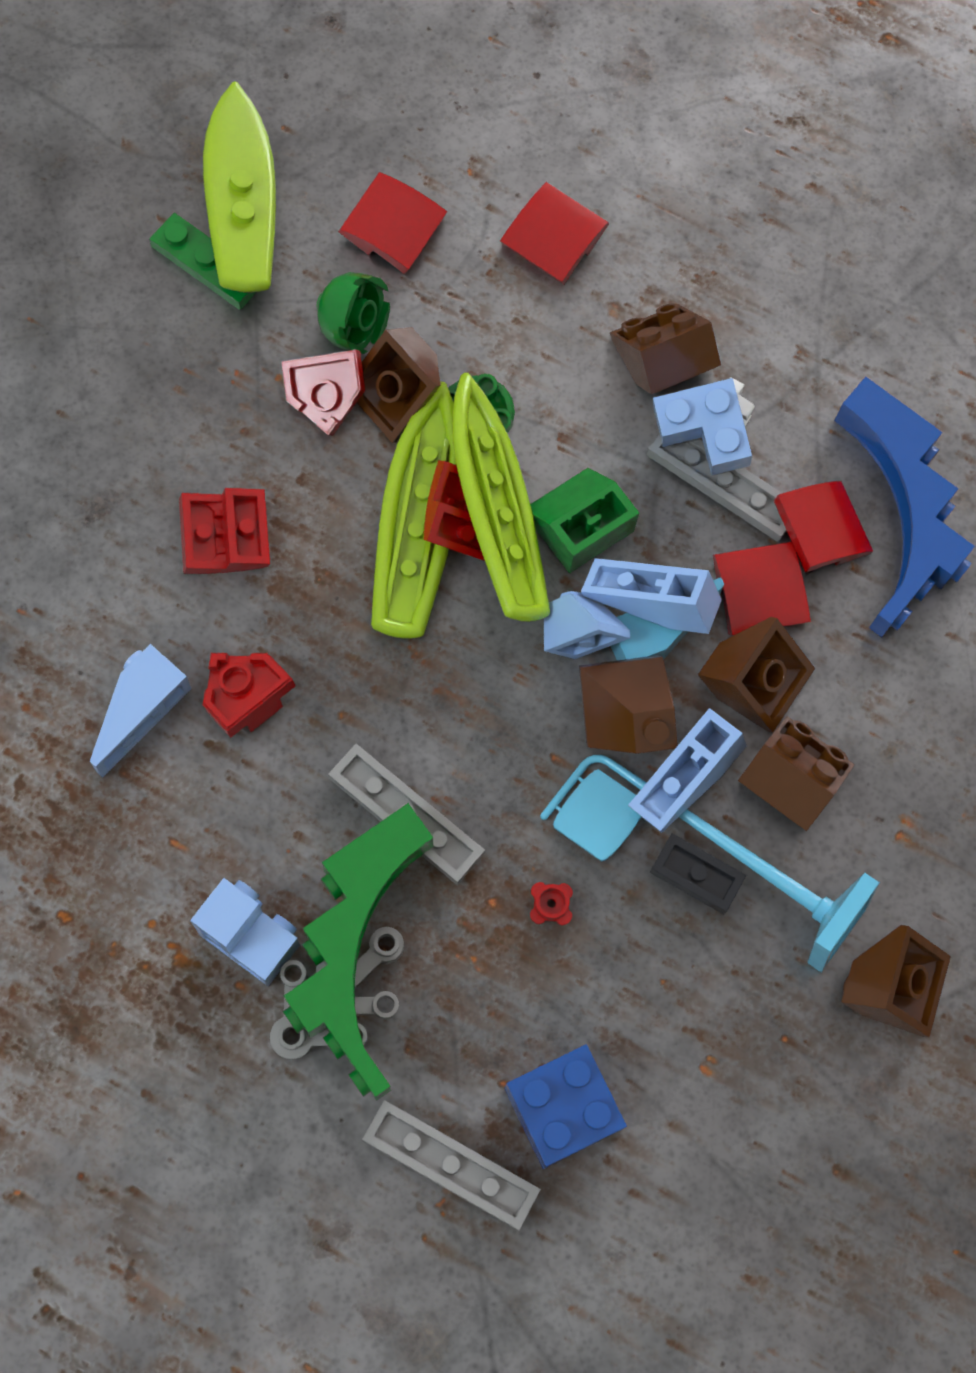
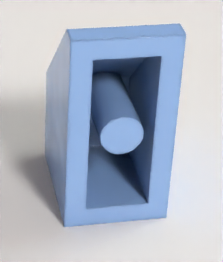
M565 592L560 595V598L549 602L550 614L544 618L545 652L577 659L630 639V630L604 604L585 598L581 592Z

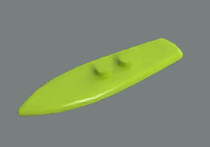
M234 81L220 97L211 115L205 134L203 150L205 201L220 286L238 292H260L270 288L272 278L276 220L274 158L269 136L261 116L239 83Z
M465 372L460 376L454 396L452 439L456 466L469 515L505 617L523 622L541 620L548 617L550 607L533 514L519 461L511 440L494 407L472 376Z
M443 381L440 382L441 386L427 404L409 419L397 443L383 494L375 560L371 626L374 630L395 638H420L424 635L449 552L448 548L424 540L427 502L438 460L456 465L452 439V411L454 402L447 384Z

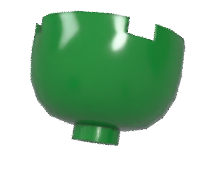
M348 272L333 278L324 288L317 300V319L321 332L334 346L346 351L359 350L361 354H365L368 351L364 348L367 347L370 340L372 344L377 342L386 329L390 314V303L384 301L383 290L388 291L385 282L381 278L372 275Z

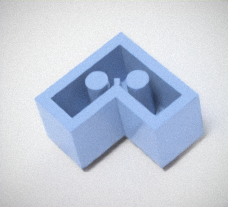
M733 378L653 398L654 413L663 447L702 438L711 476L751 465L752 453Z
M223 878L190 921L203 939L269 987L280 972L283 964L291 958L300 946L298 938L293 935L297 928L278 914L271 919L263 913L261 909L263 904L257 899L259 894L247 884L238 880L233 885Z

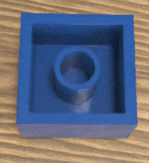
M587 1044L506 1083L504 1087L542 1169L627 1127Z

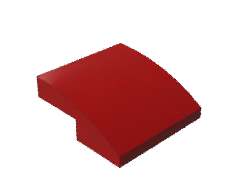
M379 172L338 232L367 255L374 251L405 274L448 211L407 184Z
M545 182L517 215L500 242L565 285L583 256L590 254L609 225V222Z
M438 460L427 502L424 540L485 561L463 495L457 466Z
M842 481L825 482L779 494L774 499L775 506L805 573L835 563L837 566L872 554L871 544Z
M225 488L222 494L181 493L179 509L183 574H216L269 567L270 554L265 489Z
M792 542L713 554L716 579L721 577L725 584L720 595L723 596L728 635H736L770 617L777 618L783 626L811 622L804 581Z

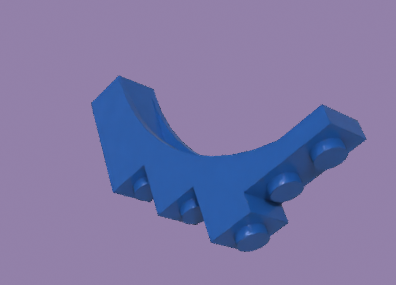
M865 376L842 403L834 421L854 436L878 464L890 485L901 520L903 549L898 583L894 595L869 627L882 638L890 627L898 631L913 612L907 608V605L914 597L921 602L934 585L942 589L950 578L958 582L972 564L966 558L975 546L943 523L955 508V505L950 501L958 488L928 467L940 450L934 445L942 432Z

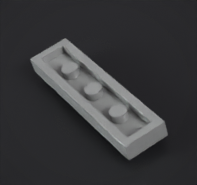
M659 434L648 448V457L775 541L779 542L787 530L774 503L777 495L782 493L745 468L711 476L704 444L701 439L698 438L663 447Z
M355 744L328 774L332 782L380 822L409 803L433 836V847L425 852L422 857L456 885L462 881L485 854V849L358 744Z
M386 1100L383 1101L362 1139L368 1145L518 1231L541 1190Z

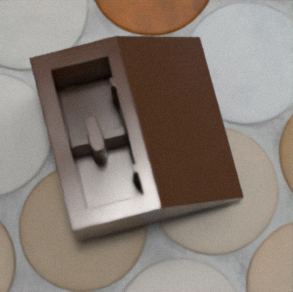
M676 303L663 305L656 309L655 314L646 318L629 319L621 324V328L610 332L611 340L634 382L651 395L721 366L712 323Z
M787 716L765 742L738 781L807 831L836 794L855 764L848 760L847 755L841 749L833 745H827L817 738L808 725Z

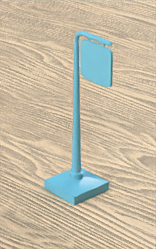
M592 755L579 764L543 810L540 817L542 820H546L555 809L558 810L559 813L553 823L554 829L603 862L619 849L641 819V816L628 806L636 795L599 769L594 770L585 779L581 775L591 764L602 763L640 790L647 782L609 757ZM577 780H579L581 782L579 786L570 795V797L564 803L562 808L559 807V803L563 800V798L570 791V789L577 782ZM688 809L679 816L680 819L812 912V918L819 922L820 926L807 963L822 973L869 907L880 882L864 873L835 901H832L827 896L820 898Z

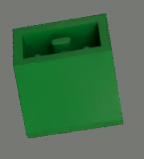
M586 468L530 504L535 529L569 574L633 533L639 517L638 510L618 484L590 468Z

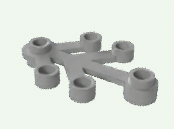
M382 927L372 934L369 941L370 949L357 960L355 988L380 963L391 964L402 956L404 941L399 931L392 927ZM391 937L395 942L393 949L390 951L381 950L378 946L381 938ZM297 960L287 961L280 969V978L285 985L284 995L307 979L304 965ZM324 962L316 966V973L326 966ZM297 967L302 971L301 978L298 981L290 982L286 979L285 974L289 968ZM389 991L380 992L375 997H355L356 1015H376L384 1020L391 1019L399 1010L398 998ZM284 998V1010H285V1009H287V1008L289 1007V1005L287 1004V1002H286V1000H285V998ZM382 998H390L394 1002V1008L391 1012L382 1013L377 1008V1004ZM285 1015L276 1021L270 1032V1043L273 1050L280 1057L288 1060L302 1058L309 1052L312 1046H328L323 1039L329 1033L327 1029L322 1030L312 1038L303 1029L300 1032V1039L296 1044L289 1045L285 1043V1032L289 1029H294ZM358 1023V1028L363 1034L362 1042L365 1046L368 1040L367 1031L363 1025Z

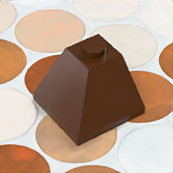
M413 327L386 329L362 361L365 392L357 401V404L392 443H396L400 439L411 416L424 407L441 386L437 354Z
M770 617L720 642L698 673V676L719 701L764 730L773 733L815 670V667L780 621L775 617Z
M662 655L579 665L587 747L639 754L675 749L678 746L675 707Z
M900 925L852 961L849 976L844 982V993L841 1002L864 1017L930 1038L951 956L911 927Z

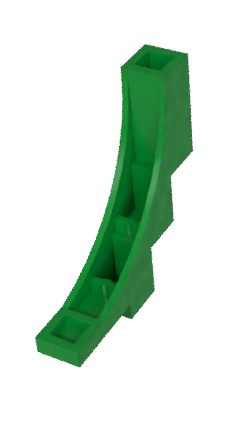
M409 803L322 862L323 870L326 874L321 878L322 883L334 900L341 896L344 900L303 928L304 934L308 939L302 944L303 948L316 966L322 962L326 966L284 995L289 1007L282 1011L297 1034L305 1029L312 1038L326 1028L329 1033L323 1039L337 1060L344 1055L355 1069L348 1074L363 1097L371 1092L376 1101L390 1092L391 1086L364 1049L355 1009L356 967L362 939L370 918L381 898L410 864L433 847V836Z

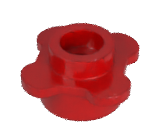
M538 882L532 886L531 895L534 897V908L530 912L531 920L538 925L543 924L545 921L557 922L561 926L567 925L572 919V912L569 910L570 898L573 895L572 888L566 883L545 885L543 882ZM553 900L556 905L551 908L547 905V902Z

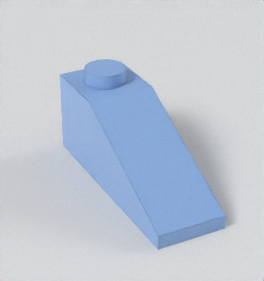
M598 558L594 559L581 590L584 597L663 627L709 634L722 601L709 570Z
M151 644L143 652L138 650L133 653L125 662L124 670L120 673L90 759L92 766L101 777H104L191 690L187 676Z
M709 708L628 806L662 833L722 777L747 747L743 733Z

